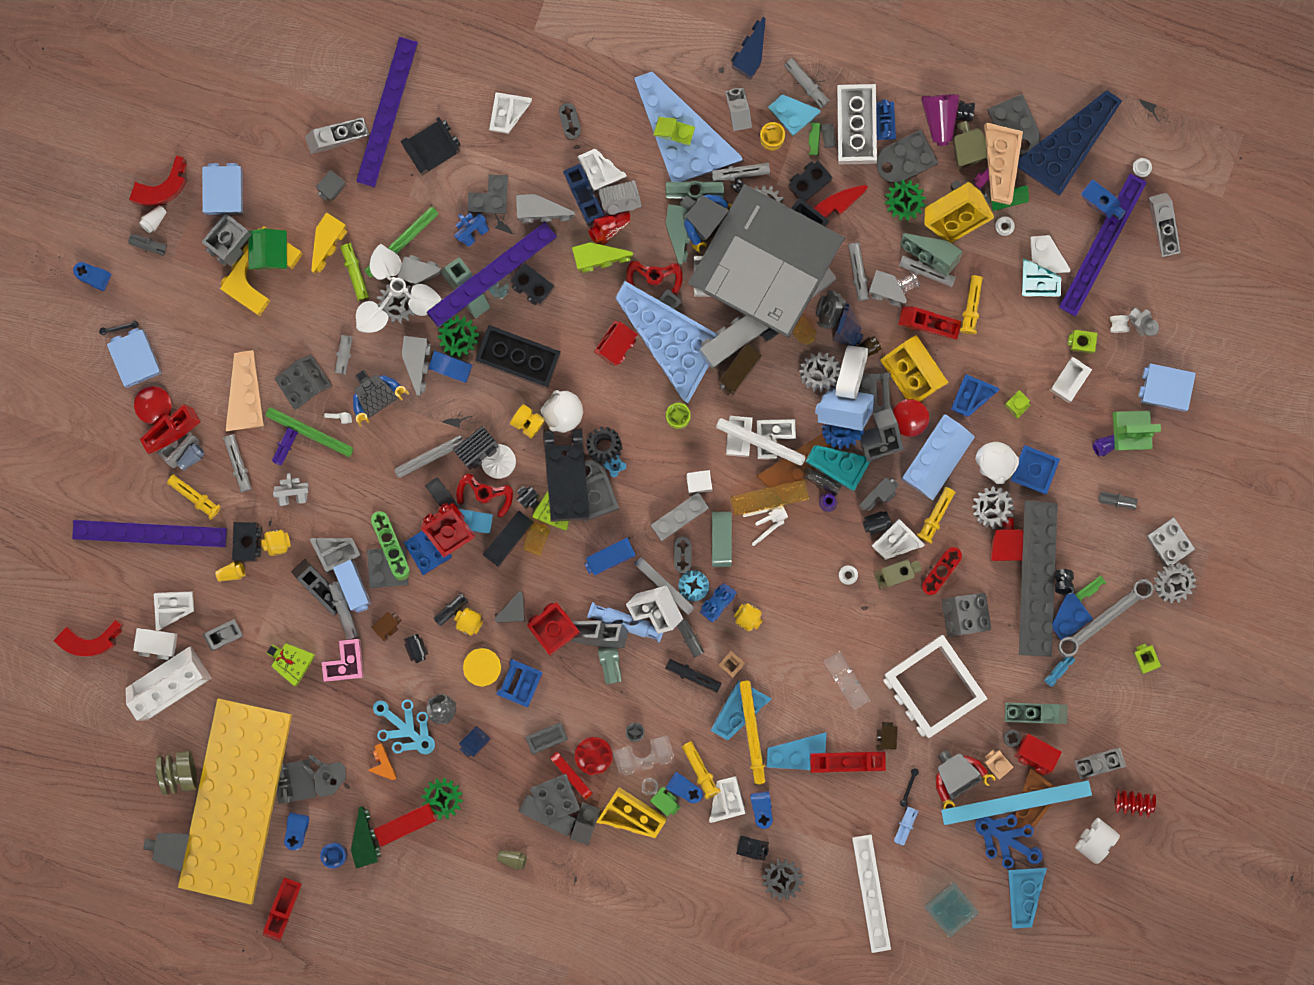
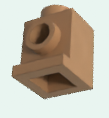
M730 651L718 666L733 678L745 663Z

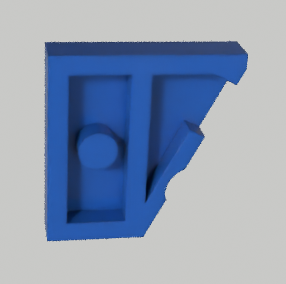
M965 374L950 410L969 417L997 393L1000 388Z
M1074 593L1065 596L1052 623L1053 631L1060 640L1070 637L1093 619Z

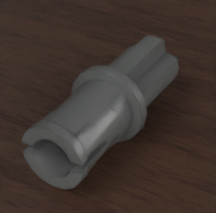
M131 234L128 240L130 245L145 249V252L150 251L164 256L166 253L167 244L153 241L151 237L147 239Z
M1103 491L1100 492L1098 502L1114 505L1116 508L1123 507L1133 510L1136 509L1138 501L1137 498L1122 496L1121 493L1117 495Z
M682 620L677 627L685 640L683 642L687 644L695 658L702 654L704 650L696 638L697 634L694 635L687 620Z

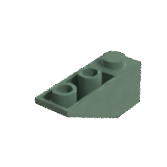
M669 204L665 226L678 265L682 267V262L687 261L688 251H684L685 244L690 243V238L684 226L685 220L683 219L688 210L682 206Z
M906 233L903 234L900 244L905 251L912 253L922 262L929 264L937 272L946 276L960 262L963 252L948 241Z
M460 257L444 267L441 272L453 290H456L473 277L471 271ZM483 294L466 306L475 319L490 309Z
M1005 703V722L1067 724L1068 705Z

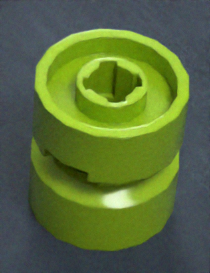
M674 403L668 407L666 421L671 428L683 429L689 424L691 418L690 410L685 404Z

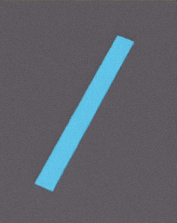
M1088 780L943 809L941 812L944 825L1092 796Z

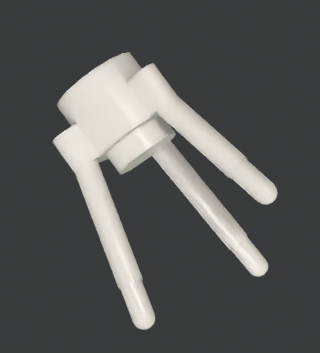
M774 504L768 508L743 514V517L769 512V516L755 523L756 526L769 520L773 523L776 522L752 543L753 546L763 540L778 526L784 524V520L788 516L782 505L776 507Z

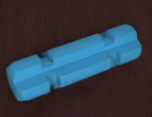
M1073 656L1069 658L1064 657L1063 661H1060L1051 671V675L1045 678V683L1050 687L1054 686L1057 682L1056 680L1061 678L1069 668L1068 666L1073 664L1075 658Z

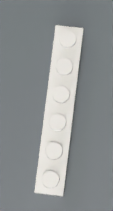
M872 835L852 837L871 952L891 950Z

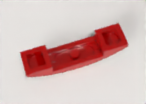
M885 752L810 753V773L886 771Z

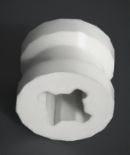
M1129 316L1110 317L1112 322L1111 333L1130 331V327L1127 325Z

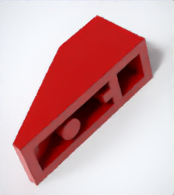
M902 306L898 325L957 340L962 321L918 307Z

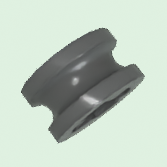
M1008 730L1003 736V741L1009 747H1016L1021 742V735L1016 730ZM1015 733L1017 742L1010 744L1007 736Z

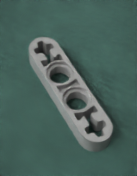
M642 557L634 563L659 588L667 586L675 603L687 615L695 609Z

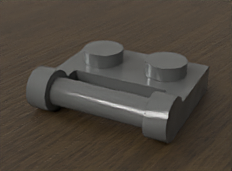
M891 373L866 374L862 376L858 392L874 395L873 413L889 408L893 412V406L890 404L889 380H891ZM882 380L883 406L877 407L876 381Z

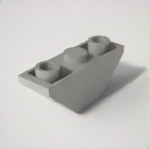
M1121 748L1109 749L1074 761L1080 779L1126 767Z

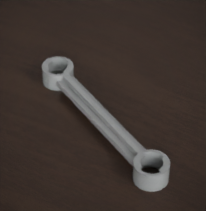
M1146 579L1139 580L1134 584L1133 590L1073 637L1062 639L1058 644L1060 655L1066 658L1072 657L1077 653L1078 647L1138 600L1149 598L1154 590L1152 583ZM1139 583L1148 585L1146 596H1141L1137 593L1136 589ZM1068 640L1073 643L1071 654L1062 651L1063 641Z

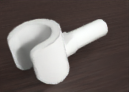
M346 412L324 414L325 418H340L341 424L352 423L351 414Z

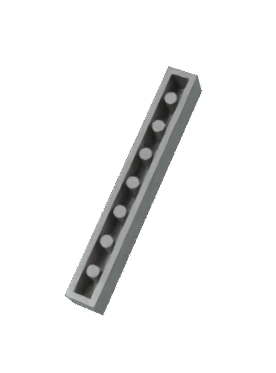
M829 268L812 298L836 281L837 278ZM739 316L731 322V327L728 329L723 327L716 332L717 337L712 340L708 338L702 342L698 352L709 367L714 369L770 328L748 316L743 318Z

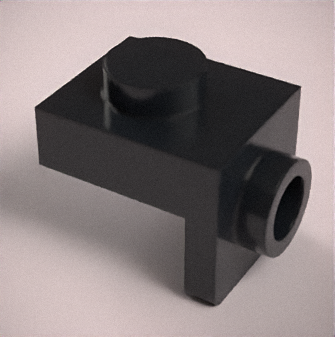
M740 835L736 854L765 861L769 852V842Z

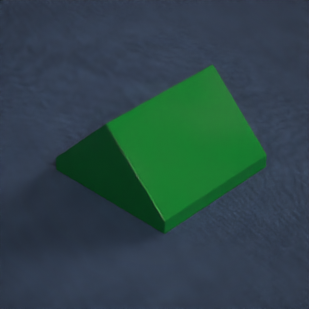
M268 228L249 231L252 234L248 238L249 270L287 269V231Z

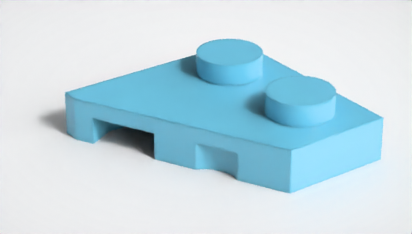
M781 95L768 107L792 136L797 134L821 113L819 109L785 95Z

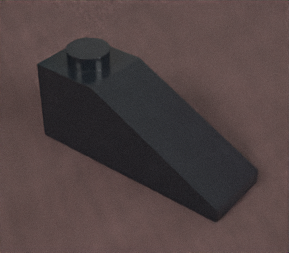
M518 511L483 556L497 567H500L534 522Z
M306 559L302 560L291 571L292 574L335 616L338 612L336 606H333L332 603L334 600L328 586L330 583Z

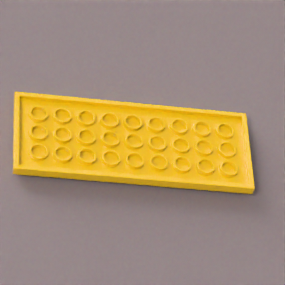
M217 698L189 832L190 837L178 888L253 904L292 714Z

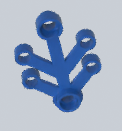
M1010 814L1005 818L992 820L990 817L978 818L975 828L979 834L984 836L987 848L985 854L988 858H995L998 852L997 848L993 845V835L999 840L1004 868L1010 869L1014 865V859L1011 857L1008 845L1026 855L1030 863L1038 864L1041 862L1043 852L1040 848H1029L1014 839V837L1019 836L1031 837L1034 833L1032 825L1027 824L1022 828L1002 832L996 827L1004 825L1014 827L1017 824V817ZM1013 818L1015 822L1009 823L1008 819ZM982 824H987V825H988V828H987V829H983V828L981 827V825H982ZM1029 828L1032 832L1027 834L1024 830ZM988 850H994L995 854L990 855ZM1031 855H1038V859H1032ZM1008 859L1012 863L1010 865L1005 864V860Z

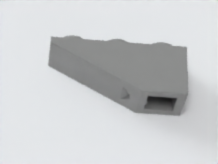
M362 117L314 129L305 136L310 153L315 154L367 137L369 133Z
M1167 193L1148 197L1161 256L1166 257L1181 253L1172 199Z
M536 194L516 195L517 219L522 221V223H533V220L541 219V222H552V219L560 218V221H570L571 218L575 217L574 211Z
M404 336L402 357L416 395L421 397V393H425L426 382L423 381L424 374L428 373L429 363H426V355H430L431 344H428L426 338Z

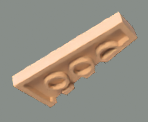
M986 123L984 127L991 200L1010 205L1013 199L1023 131Z
M254 351L234 353L226 432L264 427Z

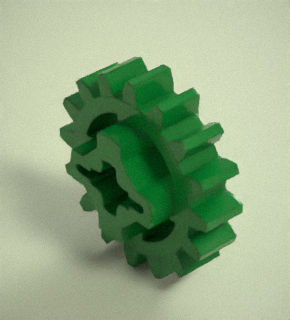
M902 180L901 185L895 182V188H888L891 194L885 195L889 200L885 201L884 204L890 206L887 212H893L892 218L897 215L899 216V221L904 217L906 222H909L910 217L914 220L917 218L916 213L922 214L920 208H925L926 205L922 201L926 200V197L921 196L924 190L917 189L918 183L912 186L911 180L908 184H905V181ZM908 189L912 190L916 195L909 193ZM900 190V195L893 198V195ZM904 194L906 199L910 200L907 204V207L904 204V202H901ZM918 203V205H917V207L915 208V210H913L912 212H910V210H911L910 207H911L913 204ZM898 206L902 209V212H899L895 207Z
M456 315L455 320L449 319L448 324H443L444 329H438L442 335L437 336V338L443 340L439 345L440 347L446 346L444 349L445 353L450 350L452 357L455 353L458 354V357H461L463 352L468 356L469 349L475 350L472 345L478 344L475 338L479 337V334L474 333L478 328L477 326L471 327L473 324L472 320L467 323L465 316L462 320H459L458 315ZM458 324L457 328L449 329L451 326ZM465 327L469 328L471 332V337L469 335H466ZM461 330L463 339L459 338L456 342L454 334H458ZM446 336L451 338V346L448 345ZM468 344L466 347L459 349L460 345Z
M437 778L435 779L436 784L429 782L430 788L423 789L427 794L421 795V798L426 799L422 806L429 803L434 815L437 814L439 820L442 819L443 815H445L446 819H449L450 813L455 816V809H461L458 803L463 802V799H459L463 792L457 791L460 786L454 787L453 780L447 783L446 778H443L442 782ZM443 786L449 787L453 792H446ZM436 788V794L434 798L430 799V794L432 790ZM440 791L443 796H447L445 804L437 800L440 797ZM452 799H455L453 807L449 810L448 804ZM436 804L441 807L442 812L435 810L432 805Z

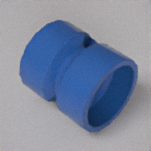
M336 842L323 847L320 854L321 862L324 866L333 869L342 866L348 856L344 845Z

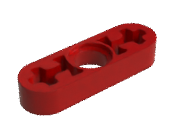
M951 547L947 549L925 578L921 588L926 595L936 594L962 559V552L958 548ZM954 551H956V556L958 557V559H953L950 562V564L953 565V567L950 568L949 565L943 563L942 560L945 559V561L947 562L950 558V555L948 553H953ZM939 566L946 567V576L940 577L937 575L936 570ZM933 574L936 579L941 580L942 582L939 584L938 581H936V583L933 586L935 590H930L928 592L926 590L927 586L925 584H930L934 580V578H931V575Z
M557 751L550 756V759L563 774L567 775L568 780L585 800L593 794Z

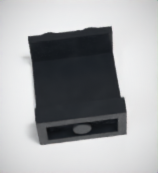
M439 117L436 118L437 122L410 139L406 137L400 141L421 176L460 153L458 148L461 146L456 136L451 137L448 132L451 128L446 120L441 121Z

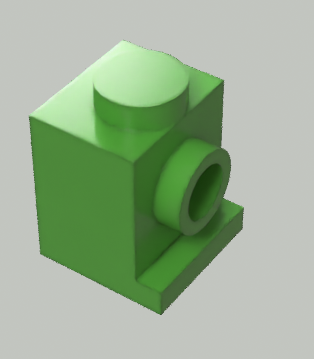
M662 786L650 802L665 815H674L680 809V806L675 802L677 798L670 792L665 794L666 788Z

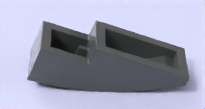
M572 621L581 632L571 640L572 642L599 647L625 648L628 630L622 624H604L602 621Z

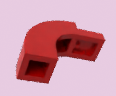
M176 155L169 177L160 185L147 186L135 182L129 200L141 206L155 207L175 199L187 183V180L181 177V174L184 175L187 169L186 160Z
M115 620L99 637L92 640L83 639L70 627H66L53 641L70 654L83 657L98 656L116 646L111 639H116L123 632L121 628L124 625L119 620Z

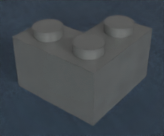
M889 408L874 413L873 418L876 428L864 431V434L861 435L862 439L859 440L867 462L904 450L898 424L892 409Z

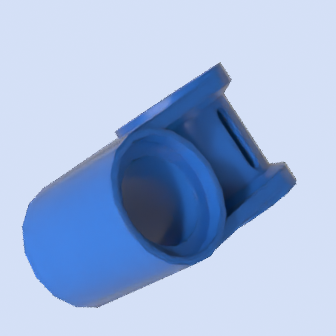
M79 262L73 268V273L78 280L101 291H105L112 276L110 272L85 262ZM85 267L87 273L82 274L81 276V274L78 271L79 269L83 270Z
M677 772L674 773L665 787L690 803H698L703 797V792L699 787ZM696 789L699 798L691 800L689 792Z
M769 791L750 794L757 826L762 829L769 828L773 823ZM761 815H765L766 818L770 819L766 826L759 823V819L762 818Z
M289 813L284 844L288 849L299 850L303 846L309 825V816ZM294 836H296L295 839L298 840V844H294V847H292L290 839H294Z

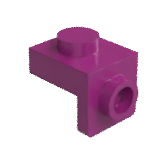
M988 169L984 173L979 172L973 180L975 182L974 186L978 190L989 179Z

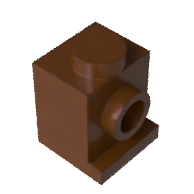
M387 612L371 628L386 642L388 640L386 636L389 634L391 637L398 631L399 628L397 626L402 620L395 612L393 614Z

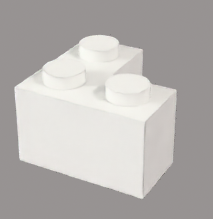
M667 586L636 593L626 604L634 621L650 617L657 633L673 630L683 620Z

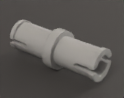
M341 335L339 351L336 352L337 362L334 373L347 374L348 360L352 355L350 350L353 337Z

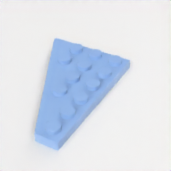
M653 72L634 78L653 133L658 117L677 119V122L695 127L690 146L655 136L671 182H685L710 173L712 170L715 171L743 161L739 153Z
M624 281L615 297L616 301L682 400L689 403L709 366L698 352L701 348L700 344L708 338L710 340L714 339L717 335Z

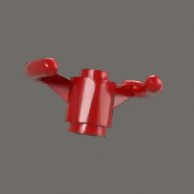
M639 261L629 263L626 272V282L634 287L633 273L637 271L645 277L648 285L653 287L659 286L665 277L674 273L676 281L671 292L677 295L681 289L683 273L681 266L677 263H672L665 268L645 267ZM656 274L658 278L652 280L651 275Z
M465 474L459 481L456 491L457 504L462 505L464 503V487L466 484H469L474 490L475 499L481 504H488L495 497L506 496L503 507L497 512L498 517L502 518L510 509L513 501V489L510 486L504 485L494 488L478 483L472 474ZM487 491L488 497L482 498L481 493Z

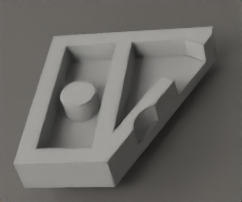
M353 538L310 539L326 573L333 570V567L361 556Z

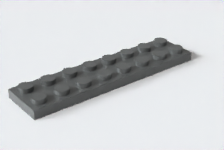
M1025 501L1019 655L1052 657L1058 503Z

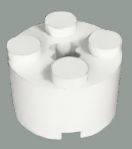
M1096 818L1091 825L1092 828L1090 830L1086 828L1081 834L1080 838L1082 839L1076 844L1075 849L1090 861L1099 864L1108 855V850L1111 846L1114 847L1120 835L1101 819Z

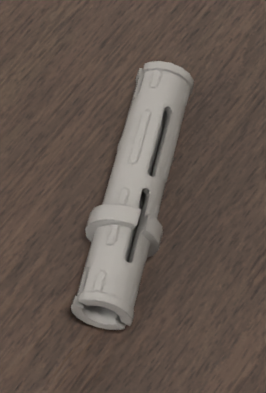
M791 58L784 64V67L807 91L806 94L811 96L820 108H823L830 102V99L819 89L820 86L811 80L794 58Z
M769 163L735 168L729 166L728 169L712 170L713 182L735 181L738 178L769 175Z
M860 243L848 244L857 301L869 300L868 278L865 277Z
M904 255L899 263V267L914 272V275H922L951 288L956 279V276L950 274L946 276L937 272L933 267L923 264L921 260L918 262Z
M235 435L226 436L223 440L234 470L233 476L237 479L241 493L249 491L252 487L247 476L248 470L244 467Z
M339 581L329 584L328 586L334 600L332 603L333 606H336L346 639L357 637L358 634Z

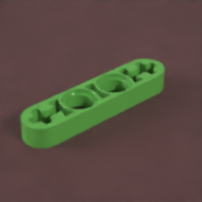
M376 512L371 517V523L395 579L399 581L405 580L409 577L410 570L389 518L384 512ZM381 517V519L383 520V524L385 527L382 530L380 524L377 522V518ZM386 533L392 535V539L389 542L382 541V536ZM392 550L399 552V556L395 559L388 556ZM397 563H400L404 574L400 575L398 572Z

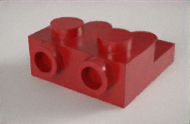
M445 503L438 509L439 512L435 515L432 513L426 515L421 526L422 531L443 557H446L475 538L474 532L464 521V515L454 503L450 505Z
M557 602L548 604L544 608L543 613L539 616L534 615L526 625L549 656L553 655L581 633Z

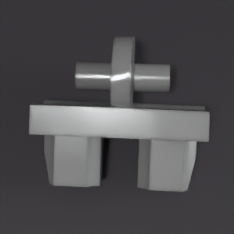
M1135 307L1129 314L1131 324L1135 326L1137 334L1141 337L1144 334L1155 336L1158 333L1159 325L1153 320L1151 312L1147 309L1142 312Z
M291 473L287 474V479L280 480L281 486L274 487L273 495L277 498L279 506L289 504V495H296L297 503L307 502L309 483H300L299 478H292Z

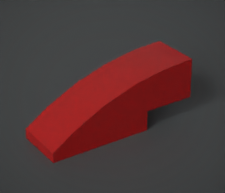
M861 185L842 190L821 201L814 209L825 218L834 211L840 216L868 190V186Z
M183 404L172 416L165 415L140 438V441L146 452L151 454L183 437L201 421L192 407Z
M428 803L373 830L382 847L437 821Z
M283 878L262 936L281 943L302 886L301 883Z

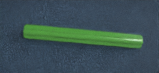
M430 207L388 249L397 254L438 215L437 210L434 207ZM369 265L364 271L371 278L373 275Z
M269 408L266 412V417L347 457H350L353 453V447L273 408Z

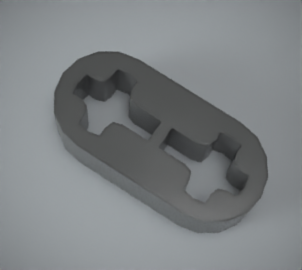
M565 103L559 109L563 131L568 139L575 140L581 134L577 112L572 104ZM565 108L573 110V112L570 113L571 120L567 119L566 114H562L563 112H565ZM570 123L573 124L574 129H578V131H575V135L567 133L570 130Z
M679 537L674 544V567L679 573H686L691 568V541L687 537ZM681 540H685V543L689 545L685 548V554H681V548L677 547ZM681 556H685V563H688L685 570H681V567L677 566V563L681 562Z

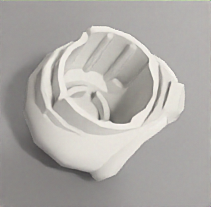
M555 390L541 408V414L546 419L545 422L551 431L565 433L574 429L581 422L583 407L575 394L569 391Z
M991 442L983 445L978 449L975 458L976 463L980 467V473L993 480L996 484H1003L1005 480L1013 475L1019 465V457L1010 446L1001 442Z

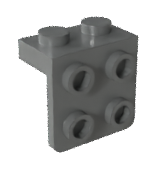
M985 593L942 599L947 637L991 630Z

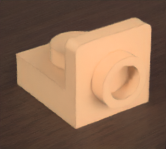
M994 750L990 751L985 756L987 760L983 762L998 780L1013 768L1000 750L996 752Z

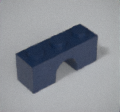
M581 164L563 171V175L586 225L589 226L593 224L595 219L604 217Z

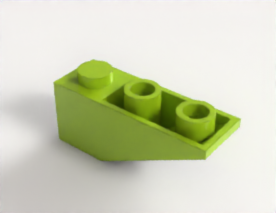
M591 242L572 247L578 272L582 271V273L594 271L593 268L601 266V269L610 267L613 262L617 261L620 264L631 261L630 258L633 257V252Z

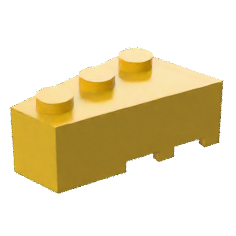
M618 787L596 823L656 838L667 817Z

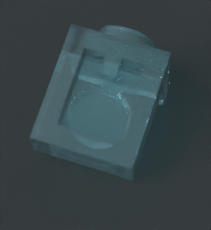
M497 283L489 289V292L495 299L498 297L502 299L510 293L508 290L511 287L508 283L499 290L497 287L500 285Z

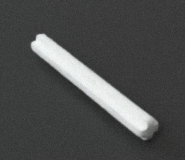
M720 418L717 422L716 427L793 463L802 465L805 461V455L725 419Z

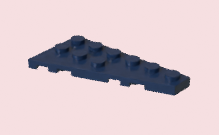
M1106 90L1021 156L1018 160L1017 168L1060 196L1122 100Z

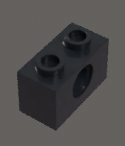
M233 522V561L258 562V558H261V546H258V538L262 537V527H259V523ZM245 537H251V546L244 547L243 539Z

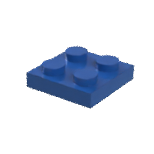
M1024 445L1019 456V465L1010 481L1047 495L1060 459Z

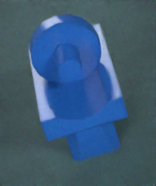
M471 213L465 217L459 214L458 217L461 221L456 226L460 230L454 234V237L466 246H471L476 241L470 234L476 229L482 236L489 230L485 222L486 219L480 213L474 218Z

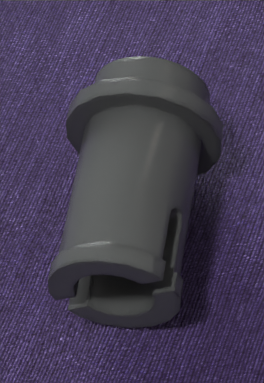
M833 124L821 125L822 129L820 131L823 133L824 148L836 147L835 127H833Z

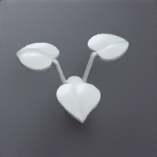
M382 244L377 246L371 256L370 271L378 280L387 277L391 281L389 294L380 307L372 301L364 302L358 307L356 311V328L364 333L377 332L386 325L388 315L382 309L392 296L397 297L405 293L410 298L408 302L410 310L419 316H426V312L442 300L437 292L424 284L414 285L411 289V294H409L403 279L390 277L396 276L399 273L402 263L395 252Z

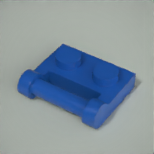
M511 659L509 663L510 668L501 689H498L496 695L528 708L543 672ZM517 668L523 671L512 695L507 692Z

